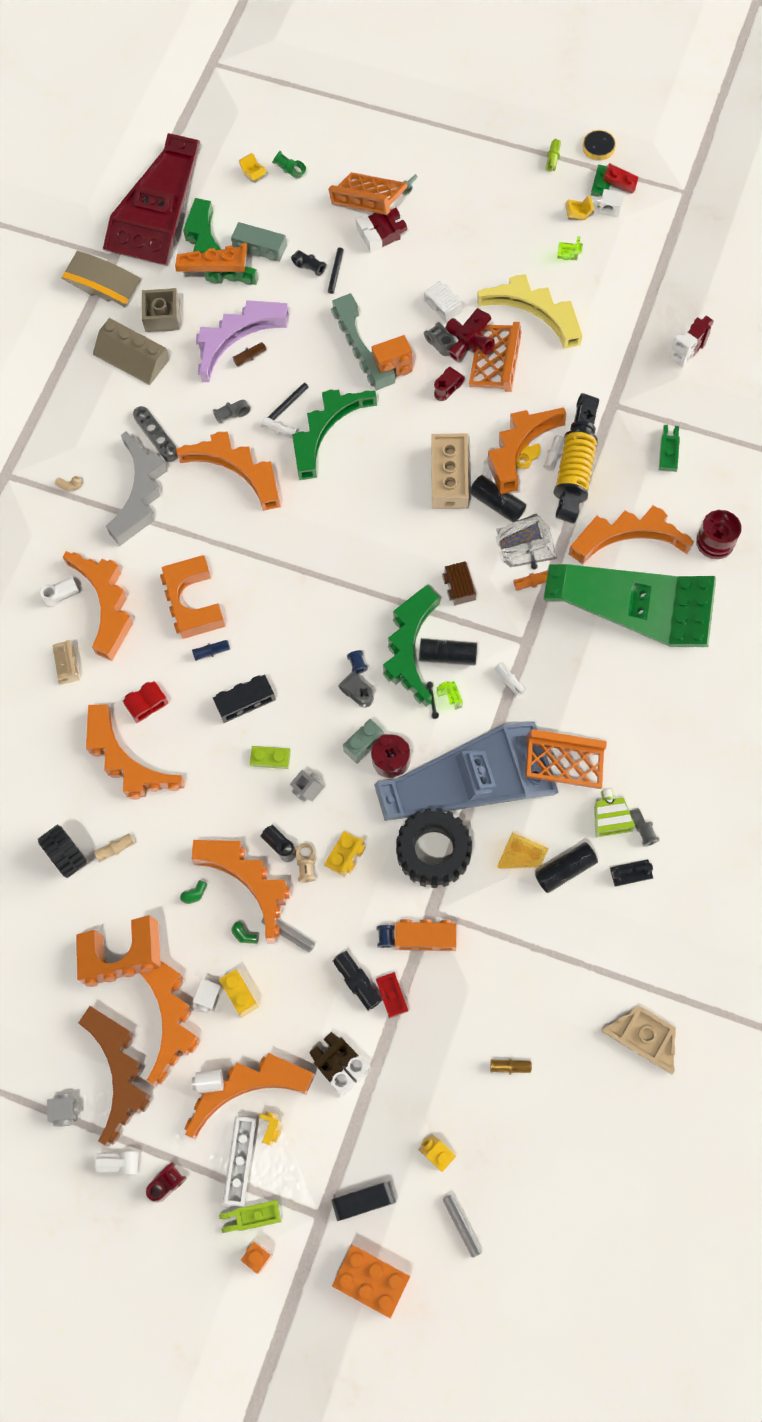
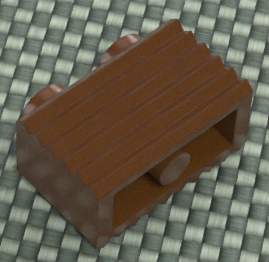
M466 561L445 566L442 578L444 584H448L449 590H447L449 601L453 600L454 606L475 601L476 591Z

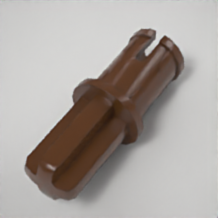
M260 342L249 349L246 347L244 351L232 358L235 365L239 367L249 360L253 361V357L267 349L265 344Z

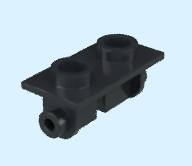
M648 859L610 867L614 887L653 879V865L649 863Z

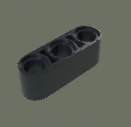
M387 1181L331 1199L336 1220L341 1221L396 1203V1198L391 1181Z

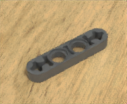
M136 407L133 411L136 423L165 461H175L178 455L174 443L146 407ZM139 414L144 415L146 420L144 421ZM148 425L156 426L152 431L146 430ZM157 438H165L163 443H156ZM166 447H168L170 452H173L172 455L167 454Z

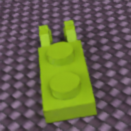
M278 1200L237 1208L235 1211L219 1214L220 1219L223 1220L234 1216L237 1219V1225L224 1226V1228H221L222 1233L236 1230L243 1231L282 1222Z

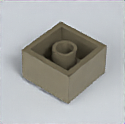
M176 288L142 290V322L145 332L180 330V300Z

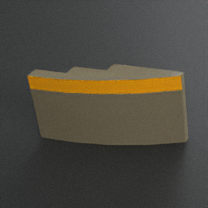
M76 251L61 279L91 296L95 294L108 302L112 300L124 308L141 279L115 264L80 251Z

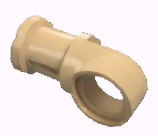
M302 843L296 849V860L300 873L298 882L316 881V877L313 874V864H315L314 849L310 844ZM305 847L311 850L310 856L306 858L301 857L300 850Z

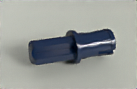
M228 640L213 644L208 643V645L192 649L195 661L209 656L214 657V654L230 649Z

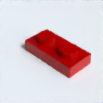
M609 163L606 166L603 180L633 194L639 177Z
M395 972L376 978V983L389 1019L409 1012Z

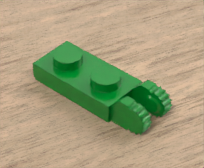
M663 425L658 470L677 472L680 444L679 426H675L673 429L674 435L669 436L667 435L668 425Z

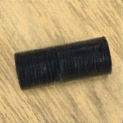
M484 475L477 477L470 488V495L512 523L517 522L526 509V503L513 494H500L496 483Z
M421 638L419 662L476 665L477 642L446 640L445 643V640Z
M583 842L558 857V859L548 863L542 869L540 868L537 872L535 871V877L542 889L549 894L565 884V882L567 883V881L598 864V858L587 842Z

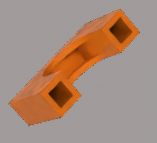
M204 555L161 567L163 574H160L162 584L166 585L168 589L164 592L167 601L172 603V606L169 607L172 618L176 617L177 621L174 623L176 633L181 634L182 639L226 627L219 603L199 609H190L180 603V596L186 587L211 579Z
M150 915L132 919L131 947L125 957L115 963H107L105 960L103 935L96 930L76 934L77 980L87 987H95L98 983L114 982L121 977L129 978L137 973H149L153 969L160 968L158 921Z

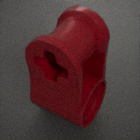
M448 367L434 382V397L439 401L447 400L461 387L465 376L454 368Z
M171 1162L147 1186L146 1196L153 1202H162L173 1191L178 1189L186 1181L187 1177L182 1176L175 1168V1163ZM160 1186L162 1194L158 1198H153V1188Z

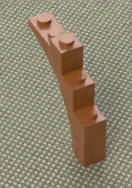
M89 1006L78 1024L86 1029L99 1043L108 1060L112 1074L113 1097L111 1111L106 1127L98 1140L103 1145L109 1147L118 1140L120 1136L118 1132L122 1126H126L131 1120L132 1111L140 1114L142 1111L145 1112L151 1103L149 1100L151 1096L131 1083L142 1072V1069H140L142 1064L123 1053V1050L128 1049L132 1044V1036L134 1034L92 1006Z

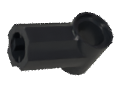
M273 824L263 830L260 837L279 855L281 860L291 862L296 858V849L292 841L288 840ZM285 848H291L288 854L282 853Z

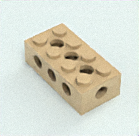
M468 433L431 434L432 509L468 508Z

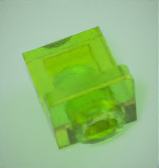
M577 236L576 244L559 242L557 258L577 261L578 254H582L583 243H580L581 236Z

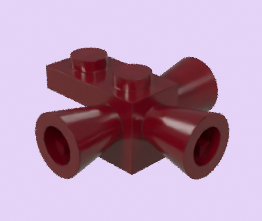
M477 308L463 325L456 318H451L447 322L445 329L459 340L446 351L453 360L460 362L466 350L475 353L479 349L485 355L491 353L495 346V340L483 336L481 333L492 319L490 314Z

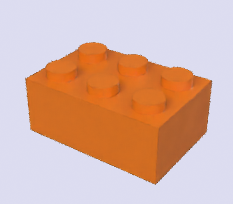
M351 1245L332 1287L391 1319L411 1276L355 1245Z

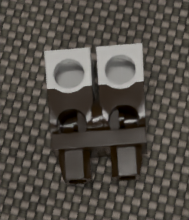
M330 1032L323 1039L330 1048L323 1052L316 1046L309 1054L314 1060V1065L343 1098L356 1084L342 1068L344 1067L357 1082L361 1081L372 1069L342 1037L339 1038Z

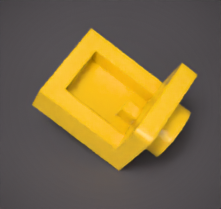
M253 153L239 160L244 176L250 180H258L262 175L266 174L265 167L257 163Z
M586 196L583 202L568 199L565 203L569 218L586 220L594 210L591 196Z
M266 1111L265 1115L260 1113L258 1116L260 1119L269 1122L262 1143L272 1147L273 1142L277 1143L281 1131L278 1129L281 1122L277 1120V1115Z
M433 1134L427 1137L418 1149L441 1172L456 1157Z

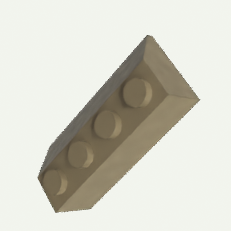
M108 318L100 328L93 350L94 356L148 385L152 384L170 360L166 347L111 318Z

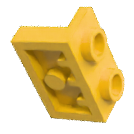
M343 831L324 866L343 877L347 873L351 874L356 865L354 863L357 856L361 857L366 848L364 846V839L361 837L358 839Z

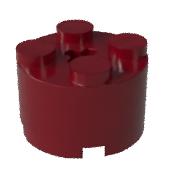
M383 734L375 741L371 749V758L376 772L385 778H395L408 770L410 765L409 744L402 737L393 734Z

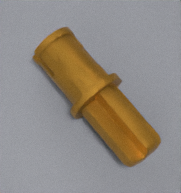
M509 1058V1060L490 1059V1073L502 1072L511 1075V1073H531L532 1071L531 1061L512 1060V1058Z

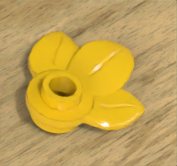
M534 444L530 447L527 445L521 452L516 467L519 469L529 468L532 461L540 455V444Z

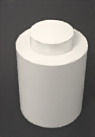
M215 1069L195 1072V1077H192L193 1090H197L198 1094L224 1090L222 1070Z

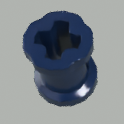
M356 650L347 654V659L350 660L352 666L351 670L355 674L364 673L368 670L362 657V650Z
M379 925L376 927L379 933L378 948L395 947L393 942V930L395 928L393 925Z

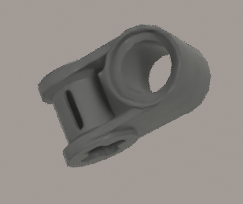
M437 322L429 331H424V337L441 355L449 356L446 351L454 345V337L440 322Z
M351 672L338 685L340 690L359 706L366 708L372 705L374 698L371 687L354 672Z

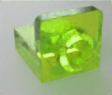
M446 681L437 687L436 694L438 697L446 695L449 704H453L455 710L463 707V700L455 681Z

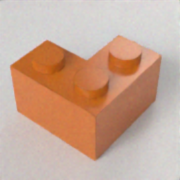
M405 335L371 346L372 357L379 373L388 372L393 369L396 377L413 371L412 349Z

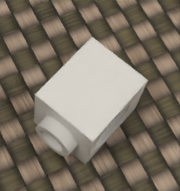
M604 189L603 195L598 198L599 214L619 217L624 193Z
M201 979L192 1001L197 1005L196 1009L208 1013V1010L214 1012L223 988L221 985Z

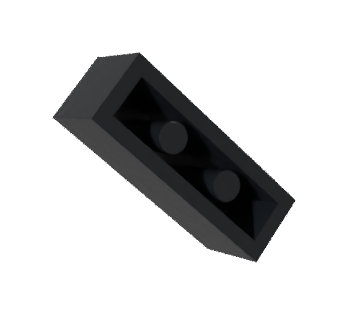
M264 674L262 676H255L251 681L244 684L239 683L229 691L217 693L213 700L223 723H226L275 701L276 698Z

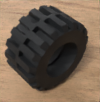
M57 824L38 838V844L64 877L69 878L87 864L86 858L62 826Z

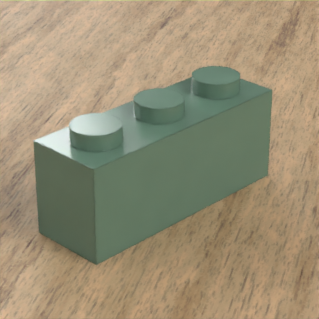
M241 222L237 223L231 236L233 248L241 247L242 243H247V253L279 262L287 247L286 235Z

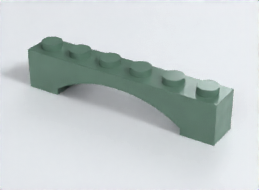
M349 293L332 300V315L338 319L340 330L345 332L348 345H352L355 358H359L362 371H366L370 386L373 385L377 391L394 384L395 373L393 369L388 372L379 373L373 360L372 352L364 345L357 333L355 319L359 316V310L353 295Z

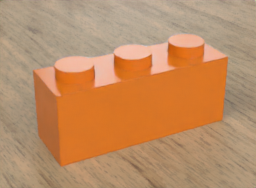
M401 919L400 922H395V950L456 951V923H452V920H440V923H432V920L428 919L420 920V922Z

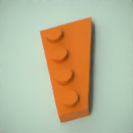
M242 243L241 247L235 248L232 245L225 246V249L217 251L215 248L208 249L205 253L194 251L177 254L176 272H245L247 243Z

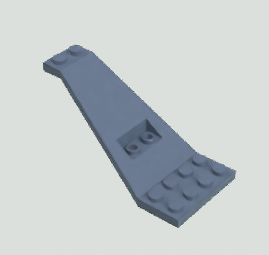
M535 722L501 725L395 780L376 782L374 786L384 821L414 817V813L418 811L424 813L425 809L431 808V811H436L439 808L442 809V812L556 795L559 792L555 782L525 778L526 735L531 729L537 730ZM533 745L532 751L537 757L544 753L540 746ZM546 754L539 759L546 768L550 766ZM536 762L531 765V773L539 774L543 771Z

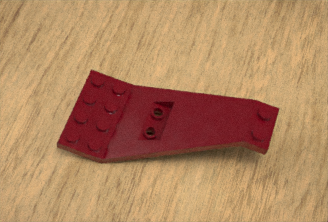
M167 133L164 150L110 215L103 245L104 251L168 266L176 229L199 150V140ZM164 201V205L160 207V202Z

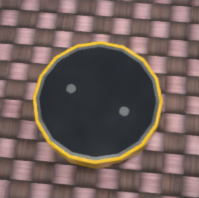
M604 130L591 131L584 137L582 144L583 152L593 160H605L611 157L615 151V138Z

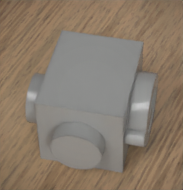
M301 770L290 783L294 788L292 793L303 802L307 799L313 802L324 786L319 782L321 780L319 776L313 772L309 774L304 770Z
M70 1094L57 1095V1099L47 1100V1121L53 1123V1127L74 1125L77 1115L80 1114V1103L77 1102L76 1098L70 1097Z

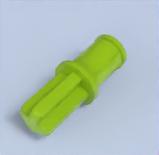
M557 138L553 139L550 150L547 152L548 159L545 168L552 172V167L553 171L556 170L557 160L560 158L561 141L557 140Z

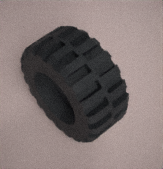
M431 808L425 809L424 813L418 811L414 813L412 819L408 817L405 820V825L400 827L399 835L396 839V854L399 866L402 867L403 873L408 875L411 881L414 883L417 881L423 887H426V885H431V888H437V885L445 887L451 881L456 882L459 876L465 873L471 860L472 838L469 836L467 826L462 824L463 820L459 817H453V813L447 811V814L443 813L442 809L439 808L436 811H431ZM437 832L448 837L453 845L450 858L440 864H428L419 859L415 851V845L421 836Z

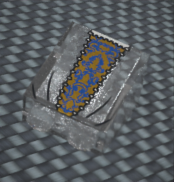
M537 513L496 529V542L501 548L499 553L501 561L510 568L532 564L533 562L538 563L557 559L550 527Z

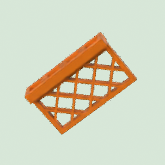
M351 172L338 186L331 185L328 190L331 204L388 215L390 205L407 188V183Z
M513 322L512 325H486L481 333L483 331H491L492 334L488 337L498 338L499 342L495 344L491 351L497 356L490 361L486 357L487 355L483 354L479 349L474 353L469 387L504 388L505 392H512L522 334L520 322ZM509 331V335L503 339L499 336L501 332ZM503 344L506 350L499 353L496 349ZM484 359L487 363L480 368L477 362ZM501 359L504 364L497 369L494 363ZM491 366L495 371L487 376L484 370ZM480 373L485 377L481 381H474V378ZM498 374L501 377V382H493L491 378Z
M534 729L528 732L526 735L525 778L596 789L602 788L604 750L606 749L607 741ZM533 745L540 746L544 753L537 757L532 751ZM553 748L558 749L562 753V756L557 760L549 752ZM571 751L577 752L581 757L576 763L568 755ZM545 754L553 762L547 768L539 760ZM590 754L598 755V763L595 766L587 758ZM564 757L571 764V767L566 771L558 763ZM582 760L590 768L585 774L577 766ZM535 762L543 770L539 774L531 773V765ZM555 765L562 774L558 777L552 776L548 769ZM572 768L580 775V778L577 780L571 779L567 774ZM593 771L597 776V783L590 782L586 775Z

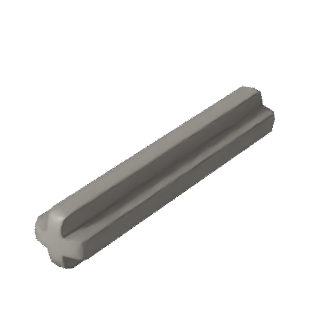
M263 917L261 922H262V924L265 925V921H264V917ZM277 919L276 925H280L281 936L308 953L314 949L315 942Z
M452 1194L443 1198V1202L471 1257L474 1258L480 1255L482 1251Z

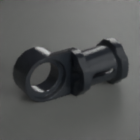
M297 250L291 256L295 266L311 269L317 276H321L326 269L327 264L316 259L313 254L306 255L302 251Z

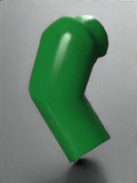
M198 880L194 890L181 893L180 900L185 904L200 901L208 884Z
M241 922L233 924L231 931L238 942L258 943V934L247 933Z

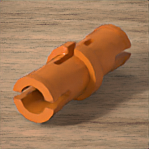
M548 570L536 574L530 573L529 576L514 579L515 590L519 591L528 587L535 588L537 585L545 583Z

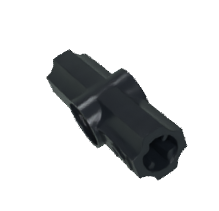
M347 951L342 952L332 960L338 971L345 978L344 981L353 994L357 995L367 1011H370L382 1002L376 990L371 986V982L365 972L356 965Z

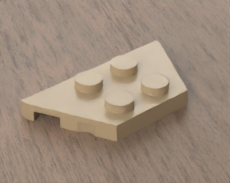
M636 1007L601 1031L667 1073L673 1075L675 1072L676 1027L643 1007Z

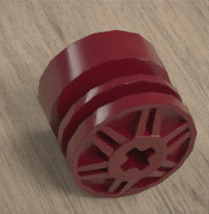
M718 509L708 513L696 537V545L699 551L711 559H723L729 556L742 531V524L739 518L727 510Z

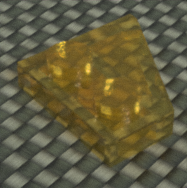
M512 832L497 868L541 867L549 848Z

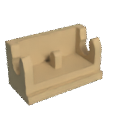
M66 640L65 642L52 645L58 684L62 685L80 681L75 650L71 641Z

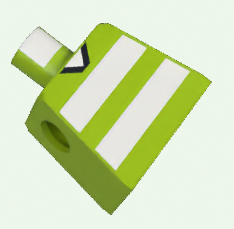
M612 789L602 790V801H597L594 806L595 837L633 832L635 824L625 799L622 797L614 799Z

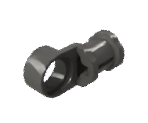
M243 399L233 404L227 402L225 406L213 409V414L217 422L221 424L223 420L231 416H246L251 408L247 401Z
M639 808L630 810L637 832H640L643 839V847L659 842L660 839L656 837L652 827L653 822H645Z

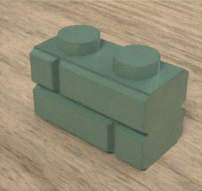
M369 719L364 726L360 727L343 744V751L358 764L371 751L373 744L384 734V731L374 721Z

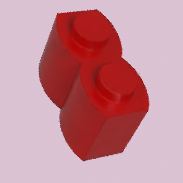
M155 681L146 682L139 691L128 693L122 701L136 723L143 721L152 713L159 711L168 704L166 696Z

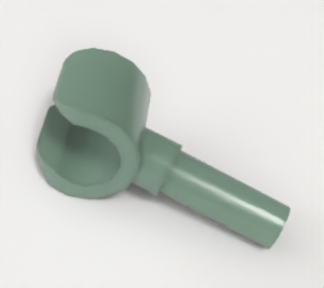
M416 174L410 180L403 181L407 183V188L403 191L404 193L409 194L413 190L411 184L417 179L418 176Z

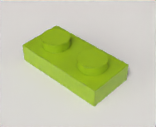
M252 746L250 766L289 769L291 751L289 748Z

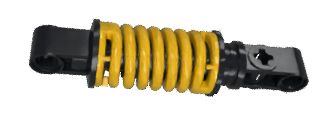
M585 393L580 394L576 404L577 409L574 422L571 424L570 431L564 435L563 452L561 454L556 486L553 491L555 497L559 499L555 517L573 524L579 514V504L588 499L587 490L595 457V447L598 444V438L594 435L596 431L594 423L599 398Z

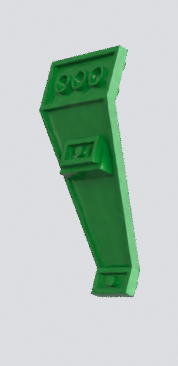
M549 564L544 600L546 602L564 601L669 647H709L716 577L671 576L571 564Z

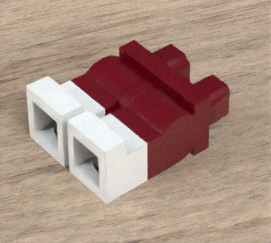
M397 207L390 209L388 215L374 212L365 218H362V216L355 218L357 231L370 253L395 240H400V234L407 231V224L404 220L395 222L400 219Z
M707 315L702 320L697 317L690 330L684 336L678 334L675 337L669 358L683 368L698 353L700 348L703 349L706 346L714 320Z

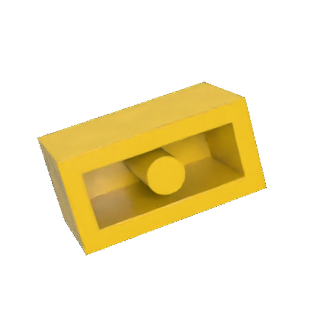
M237 969L219 979L241 1018L259 1008Z

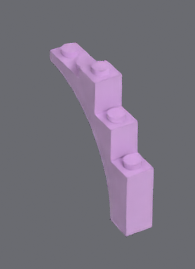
M246 300V305L242 308V315L223 313V319L219 321V328L200 327V332L196 335V344H199L200 358L202 360L201 364L198 365V375H201L202 382L210 381L212 371L218 359L236 341L260 330L287 328L289 316L288 303Z

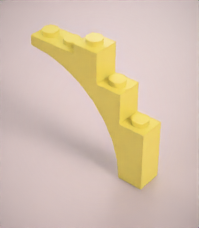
M526 274L510 277L509 284H501L497 287L484 288L477 291L479 307L506 305L520 308L534 314L547 323L559 337L564 349L581 345L582 332L571 301H562L554 304L548 287L531 291Z

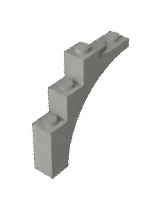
M127 431L121 434V438L133 457L134 483L126 504L119 514L106 525L109 535L119 546L154 522L152 516L154 512L149 504L161 496L159 492L160 486L155 480L167 472L165 459L161 455L158 456L154 451L149 453L145 447L141 448L138 445L137 438L134 435L130 436Z

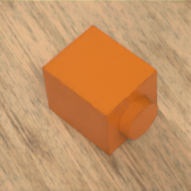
M253 1242L240 1261L255 1273L260 1274L273 1254L259 1243Z

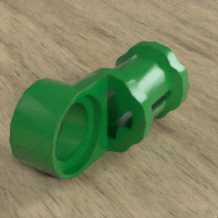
M280 150L272 161L273 164L281 167L285 173L287 171L295 178H301L306 171V166L303 162L287 158ZM294 167H299L301 172L296 171Z

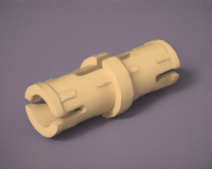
M128 833L115 841H109V844L95 850L94 854L100 863L110 856L120 854V851L135 845Z

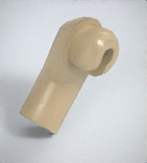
M79 476L72 477V480L68 482L60 477L55 480V485L67 492L79 489L82 485Z

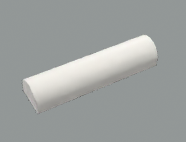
M235 1116L223 1197L224 1205L244 1207L256 1126L255 1118Z

